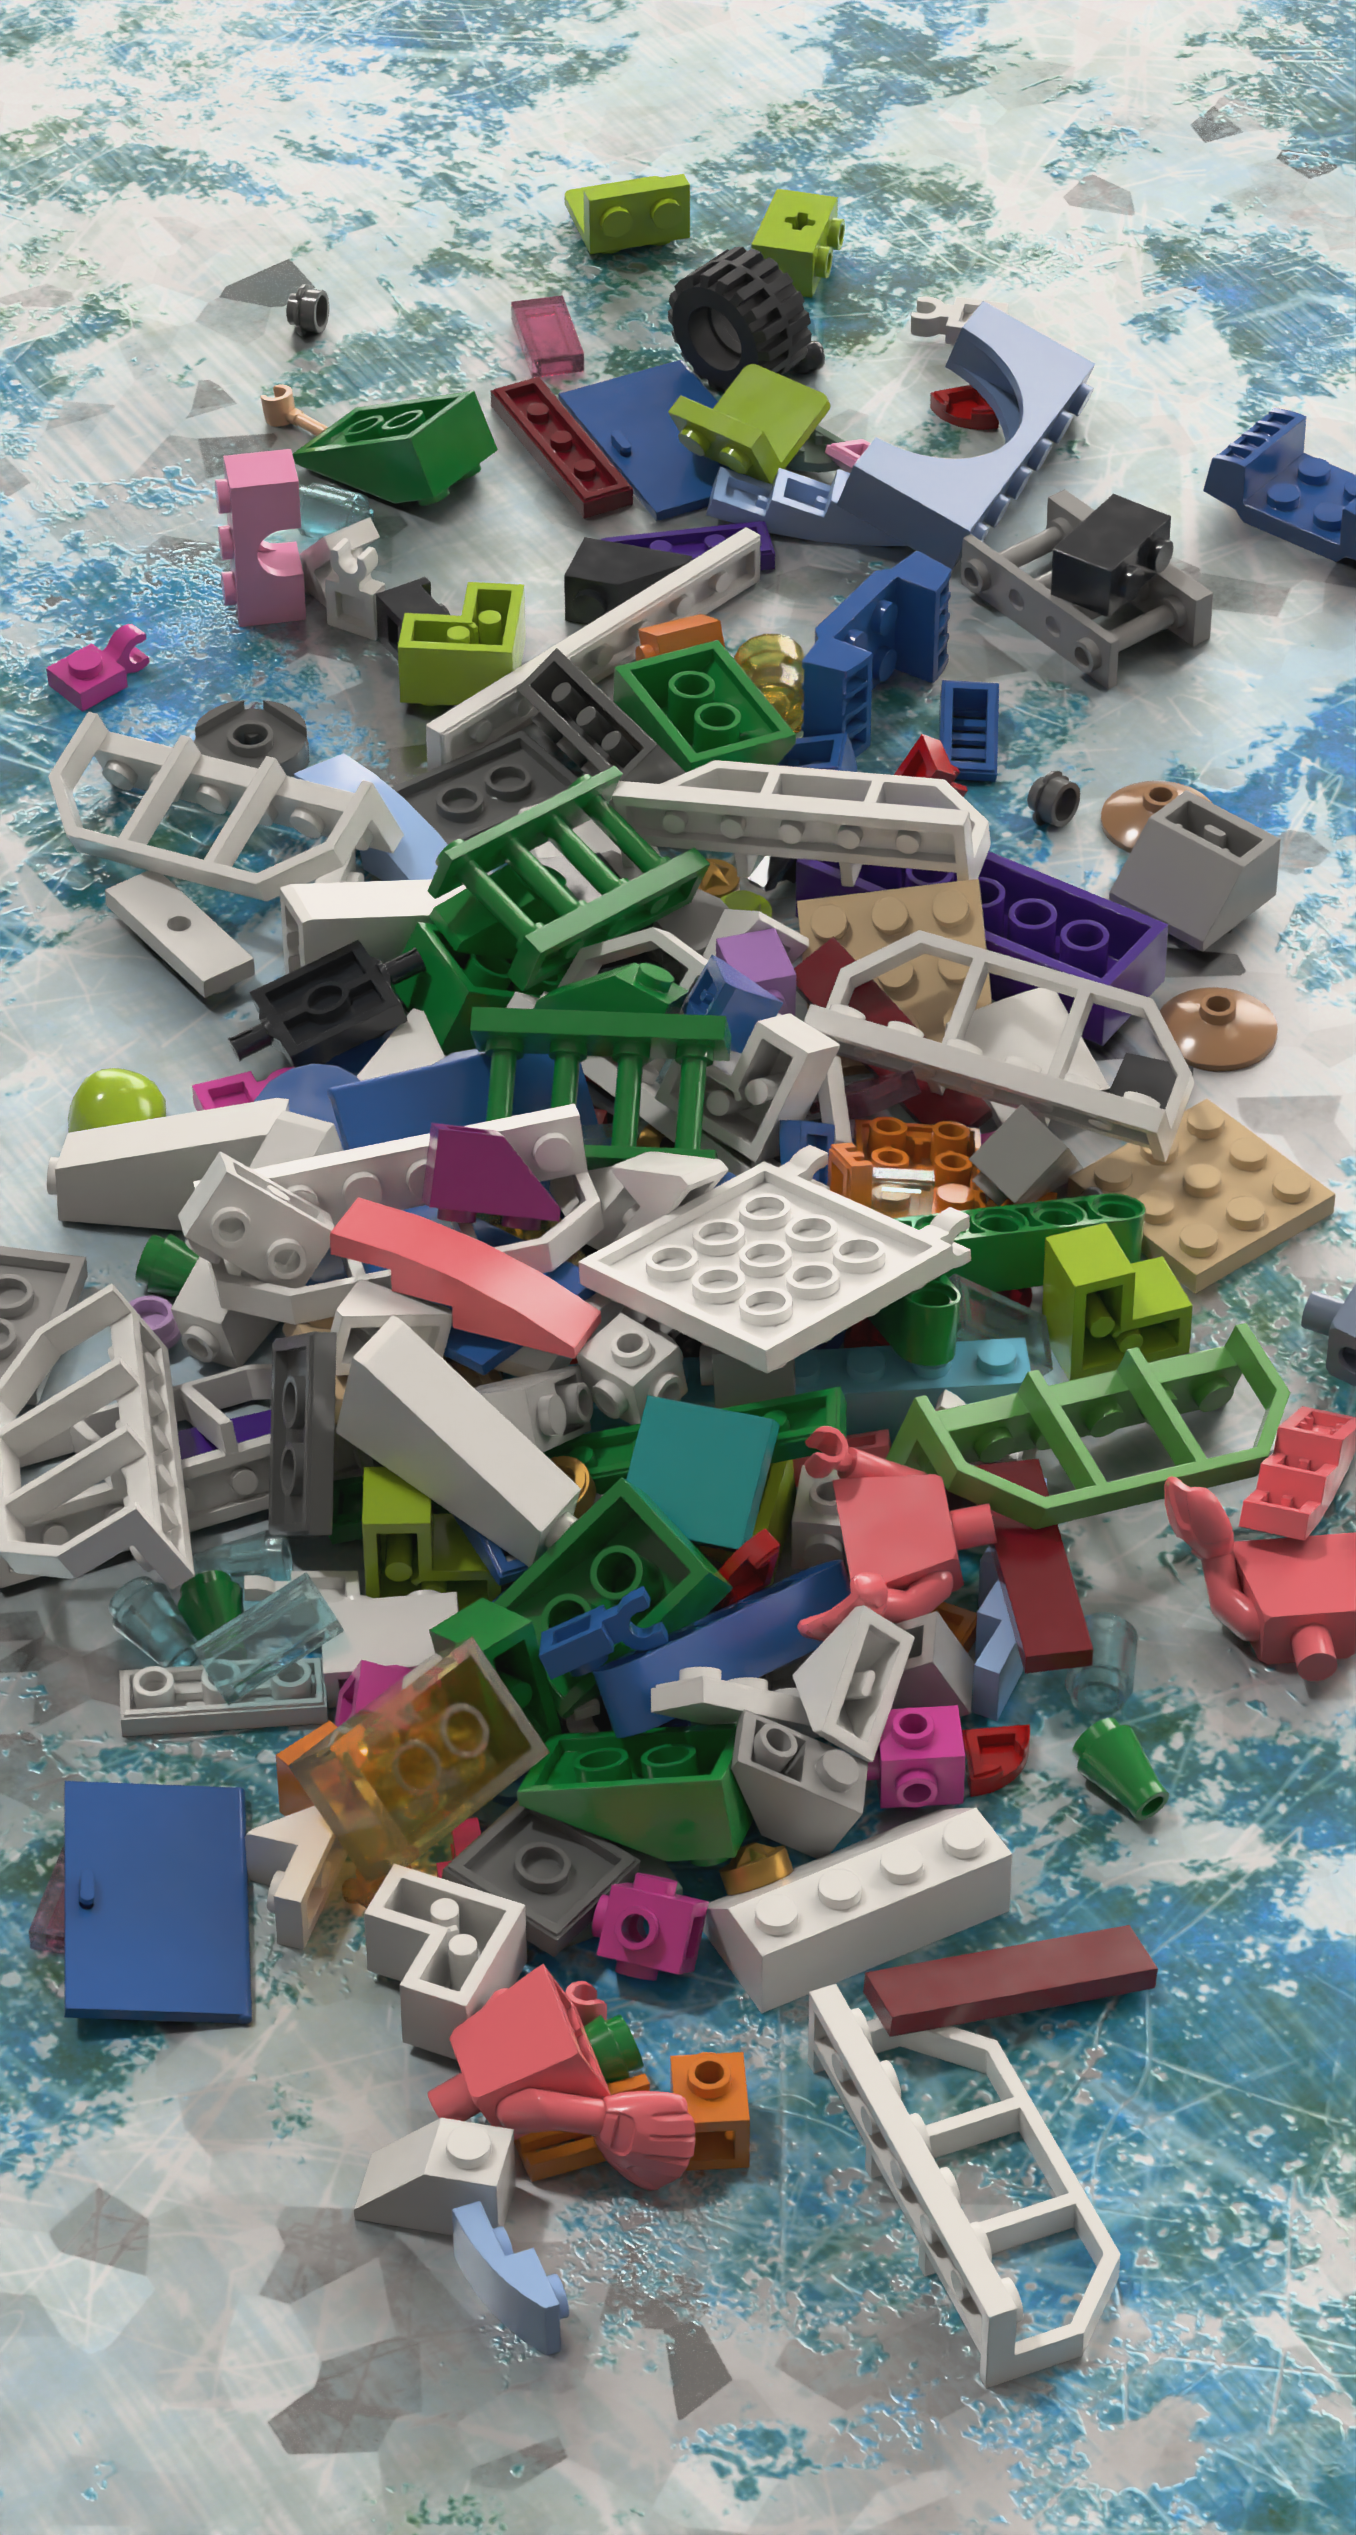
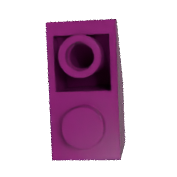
M431 1123L422 1201L430 1208H438L437 1219L459 1223H476L477 1213L502 1215V1226L523 1230H540L541 1220L559 1222L561 1208L503 1135L491 1129Z

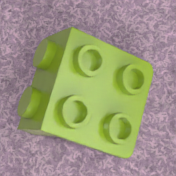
M685 174L666 177L649 176L567 190L564 194L565 206L590 254H612L625 248L644 245L660 246L674 240L690 238V183Z
M750 364L742 369L713 409L680 395L668 413L680 432L678 434L679 441L688 450L699 456H705L721 463L737 473L773 484L778 469H785L828 413L831 405L824 393L759 365Z

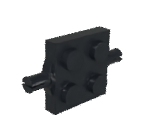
M358 939L249 992L259 1013L260 1024L233 1037H229L228 1041L239 1062L272 1045L276 1050L285 1054L293 1068L309 1064H325L333 1057L368 1040L379 1038L387 1031L407 1022L402 1004L396 996L394 985L427 971L426 966L416 947L383 964L382 961L370 956Z

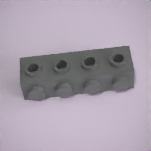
M558 648L517 688L539 711L532 721L586 774L593 777L616 766L623 773L620 781L661 784L686 773Z

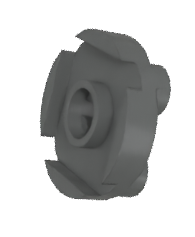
M244 700L225 703L204 714L198 720L195 727L194 743L202 755L258 769L266 756L277 759L283 771L289 777L307 768L310 762L305 720L295 710L281 703L263 700V709H245Z

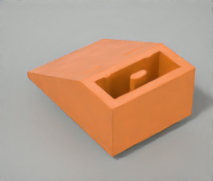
M886 1116L877 1117L873 1120L855 1119L854 1145L857 1147L856 1152L861 1151L865 1156L864 1161L869 1160L873 1164L872 1210L890 1218L941 1213L949 1207L958 1211L986 1208L985 1193L972 1181L980 1171L969 1160L981 1147L980 1128L966 1127L961 1123L953 1121H942L935 1125L905 1123L900 1119Z

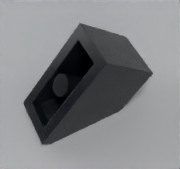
M584 537L564 575L565 621L585 625L592 623L692 561V556Z

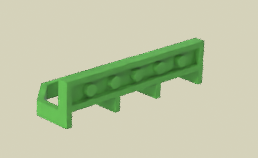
M1242 1323L1235 1325L1225 1346L1151 1363L1146 1361L1138 1347L1127 1349L1115 1371L1048 1386L1040 1371L1034 1370L1027 1372L1017 1393L940 1411H935L926 1395L915 1397L886 1460L926 1472L927 1474L939 1475L943 1478L947 1491L979 1505L989 1503L992 1511L1033 1529H1040L1165 1499L1164 1484L1167 1478L1171 1476L1177 1477L1183 1484L1189 1487L1205 1488L1258 1476L1261 1463L1269 1456L1291 1392L1248 1324ZM1243 1374L1266 1410L1253 1448L1207 1459L1180 1414L1197 1410L1211 1412L1222 1407L1232 1398L1234 1388ZM1145 1422L1151 1425L1175 1466L1107 1482L1081 1440V1437L1090 1435L1093 1437H1104L1117 1429ZM1034 1448L1038 1450L1052 1449L1076 1490L1044 1497L969 1463L978 1461L992 1463L1008 1454Z

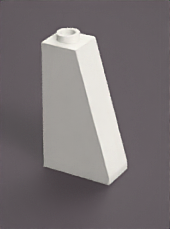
M432 879L290 884L280 887L285 975L358 939L370 956L382 961L384 964L402 954L417 922L434 924L429 918L433 908L466 889V887L462 885L437 899H434L427 892Z
M274 1098L67 1133L60 1156L50 1158L47 1170V1192L50 1195H57L58 1220L182 1230L178 1215L195 1190L193 1181L203 1178L219 1152L250 1167L276 1118L283 1110L289 1111V1099Z
M283 1110L273 1123L249 1168L257 1169L344 1150L333 1123ZM201 1257L197 1260L171 1307V1312L182 1336V1344L188 1351V1354L202 1362L212 1361L232 1368L242 1367L280 1322L221 1308L208 1261ZM224 1259L227 1273L242 1277L241 1272L243 1269Z
M392 1315L353 1356L336 1428V1433L509 1554L525 1563L528 1567L538 1560L578 1520L573 1515L581 1488L402 1320Z

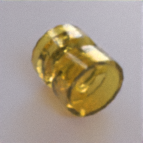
M762 634L752 637L739 647L734 660L794 733L797 734L801 731V725L804 721V711L801 710V705L804 702V690L802 689L804 669L802 668V660L806 655L803 648L792 638L781 634Z

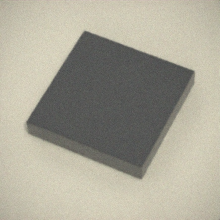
M517 1800L443 1869L442 1879L524 1904L526 1912V1940L555 1957L593 1921L600 1897L603 1894L609 1896L612 1885L634 1882L636 1873H639L641 1860L601 1836L520 1806Z

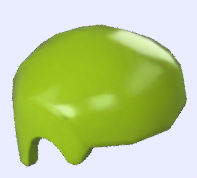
M121 1068L101 1069L86 1077L75 1093L68 1114V1133L166 1117V1099L155 1082L142 1074Z

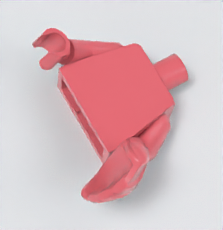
M822 1426L816 1429L805 1441V1444L809 1448L820 1450L822 1453H813L805 1462V1469L808 1475L813 1478H824L835 1469L840 1478L832 1480L851 1579V1594L832 1609L800 1620L797 1625L798 1631L805 1638L824 1641L855 1607L863 1605L892 1623H900L931 1613L951 1595V1592L959 1590L964 1585L958 1550L997 1543L990 1504L986 1503L950 1511L941 1476L927 1474L926 1472L883 1459L862 1450L848 1447L845 1436L838 1429L831 1426Z
M1171 1476L1167 1478L1164 1490L1165 1507L1169 1523L1176 1537L1183 1539L1192 1549L1191 1553L1198 1559H1201L1210 1608L1215 1618L1241 1640L1250 1641L1258 1660L1265 1664L1296 1663L1299 1676L1307 1681H1321L1332 1676L1338 1666L1337 1659H1347L1356 1652V1532L1308 1536L1305 1541L1288 1537L1234 1542V1532L1230 1520L1221 1503L1211 1491L1205 1487H1189L1183 1484L1177 1477Z
M544 1964L532 1970L510 1988H502L495 1991L482 2009L453 2030L449 2040L461 2073L427 2093L431 2105L439 2118L466 2121L481 2112L491 2126L514 2129V2140L530 2133L548 2131L592 2135L604 2159L618 2173L636 2186L649 2191L658 2190L681 2177L690 2164L689 2159L694 2156L696 2141L694 2119L688 2113L687 2102L681 2095L656 2091L610 2094L584 2029V2026L599 2015L604 2020H607V2004L603 2000L597 1999L596 1989L586 1981L571 1983L564 1992Z

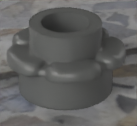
M307 284L301 285L297 293L290 294L286 307L287 321L290 325L297 326V333L300 336H304L306 332H323L329 318V298L326 291L314 289L312 285Z
M1051 771L1045 777L1038 778L1031 786L1027 798L1028 807L1034 811L1032 814L1033 821L1039 826L1046 822L1057 827H1063L1068 824L1078 809L1080 789L1076 783L1069 781L1067 776H1062L1060 771Z

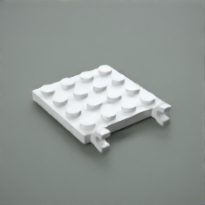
M808 1145L794 1154L791 1160L784 1165L776 1167L764 1161L578 1261L580 1284L608 1297L616 1303L627 1306L662 1325L671 1327L702 1342L708 1347L717 1349L756 1370L768 1374L773 1370L782 1368L787 1362L815 1346L831 1340L835 1335L859 1321L877 1314L882 1308L903 1296L921 1289L926 1283L949 1270L970 1262L971 1249L954 1242L955 1237L960 1232L970 1227V1217L961 1211L949 1207L934 1217L932 1222L920 1230L912 1228L830 1191V1186L812 1179L816 1171L828 1165V1153Z

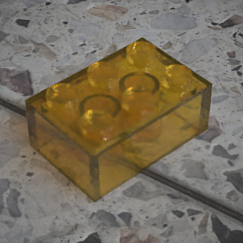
M470 1637L427 1658L292 1762L289 1768L368 1883L387 1875L394 1864L404 1867L410 1865L549 1754L550 1751L474 1638Z

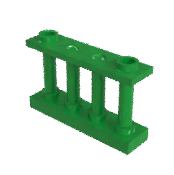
M616 766L593 777L589 774L581 776L567 790L467 841L463 839L454 840L436 858L435 864L438 867L427 892L434 899H437L464 885L517 940L515 948L518 952L507 976L522 992L569 968L581 948L635 933L691 903L710 866V863L695 847L673 859L669 856L661 857L609 804L623 774ZM592 820L643 874L631 881L627 878L619 879L572 829ZM550 841L602 896L589 903L585 900L577 901L530 851ZM507 863L559 918L547 925H544L542 922L534 924L487 873Z
M472 1007L471 1035L478 1052H485L491 1058L486 1122L512 1117L517 1060L522 1059L524 1054H549V1057L554 1060L551 1108L571 1104L576 1106L580 1062L585 1061L587 1056L612 1057V1060L617 1062L618 1066L611 1146L584 1145L588 1171L610 1167L646 1152H663L718 1159L716 1150L700 1148L706 1069L713 1065V1061H730L732 1037L726 1016ZM650 1058L675 1059V1062L681 1065L675 1148L637 1147L643 1065L649 1063Z

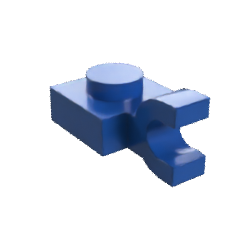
M642 1586L631 1591L622 1598L618 1605L606 1610L605 1606L601 1605L541 1633L539 1658L550 1679L552 1680L567 1672H570L573 1677H578L594 1671L608 1660V1654L614 1652V1645L621 1641L632 1649L642 1651L654 1649L668 1643V1632L663 1622L653 1624L648 1628H639L631 1621V1617L634 1614L649 1608L650 1597L645 1587Z

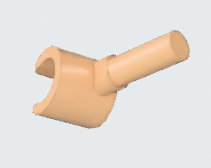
M276 385L273 387L275 398H269L265 395L260 396L266 423L270 426L278 427L291 423L315 436L328 428L305 415L303 411L295 408L292 389L287 385Z

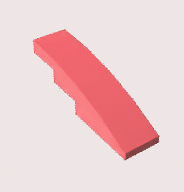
M358 1197L330 1232L331 1255L390 1269L393 1292L452 1306L453 1328L575 1359L601 1323L600 1310L543 1273L480 1240L422 1216Z
M1302 1406L1279 1425L1274 1452L1260 1465L1257 1488L1243 1500L1239 1527L1305 1541L1319 1524L1333 1501L1356 1452V1417Z

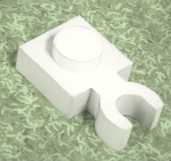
M918 297L917 312H912L911 334L920 337L944 334L945 344L955 345L962 327L982 301L987 302L1008 314V303L956 297L954 305L944 304L937 298Z
M343 538L330 552V563L333 571L325 578L327 624L376 641L378 639L376 594L385 591V583L371 579V572L378 564V555L375 548L369 546L355 559L350 551V540Z

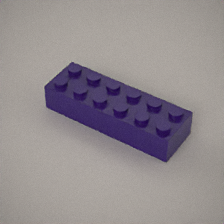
M988 851L978 877L987 950L1146 997H1150L1165 981L1168 924ZM797 859L795 917L798 918L797 901L956 882L957 873L863 864L854 887L842 886L839 862ZM989 972L992 1000L995 1001L1041 988ZM1057 993L1069 1014L1075 998ZM1093 1003L1081 1037L1103 1046L1132 1014Z

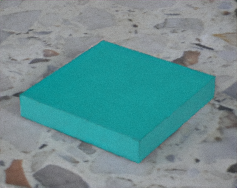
M648 1395L626 1480L645 1492L692 1544L736 1552L744 1543L752 1538L780 1424L770 1418Z

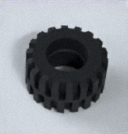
M744 247L727 249L681 279L674 286L675 291L670 294L668 302L672 309L668 311V321L674 329L671 331L674 342L678 343L682 351L680 354L685 362H689L694 368L693 372L701 380L703 378L706 379L709 386L717 391L723 389L726 392L747 365L756 364L783 375L798 365L799 361L804 359L808 353L806 346L811 343L812 333L807 328L811 321L809 312L804 310L803 307L805 301L801 292H797L793 286L792 278L787 272L783 273L779 269L778 263L770 257L764 259L762 253L755 249H750L749 251H746Z

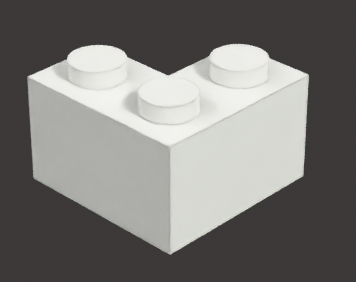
M790 1013L757 1021L742 1054L730 1051V1061H713V1065L707 1067L702 1129L754 1162L780 1156V1120H805L841 1045ZM673 1059L654 1099L677 1113L681 1065Z
M394 1864L364 1913L367 1970L402 1981L400 1984L403 2043L456 2059L449 2040L453 2030L482 2009L495 1991L502 1988H510L514 1985L527 1963L525 1905Z

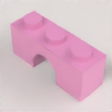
M291 449L223 456L225 479L215 480V494L218 513H227L228 525L218 526L221 559H230L231 571L221 572L224 605H235L239 627L306 620L304 573L296 541L286 543H268L263 541L274 532L301 528L299 481Z

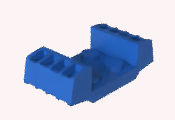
M1273 408L1269 414L1257 421L1253 427L1245 431L1237 440L1230 443L1226 449L1212 458L1203 491L1235 509L1244 523L1334 562L1345 557L1356 560V475L1329 464L1324 459L1315 458L1304 453L1307 416L1286 409Z
M915 551L891 569L874 571L815 628V643L802 660V668L804 669V682L802 683L804 702L801 705V710L804 711V721L801 725V731H803V738L848 733L856 758L871 745L872 690L881 681H886L894 669L930 683H934L939 678L949 661V654H947V642L949 640V633L947 631L950 619L948 601L951 597V592H949L951 569L920 551Z

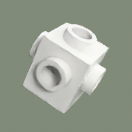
M620 1313L591 1338L577 1355L583 1382L589 1387L593 1402L610 1418H621L631 1425L641 1424L648 1395L680 1401L688 1392L682 1365L683 1354L677 1343L666 1333L661 1331L653 1332L623 1313Z

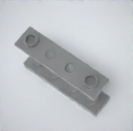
M1065 489L1048 497L1046 530L997 553L972 534L964 537L962 544L961 584L1107 689L1117 685L1118 652L1164 629L1170 630L1193 647L1210 639L1213 592L1170 562L1163 572H1157L1140 588L1134 599L1131 601L1127 600L1124 603L1129 602L1135 605L1145 614L1109 632L1093 621V619L1101 616L1100 614L1075 604L1070 605L1065 600L1051 595L1052 570L1034 579L1019 568L1052 552L1053 548L1095 511Z

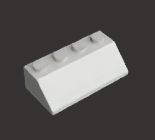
M977 1808L939 1809L796 1867L790 1875L774 1883L745 1893L727 1895L710 1902L703 1932L759 2011L764 2013L806 1996L810 1991L830 1986L1008 1912L1010 1910L1012 1853Z

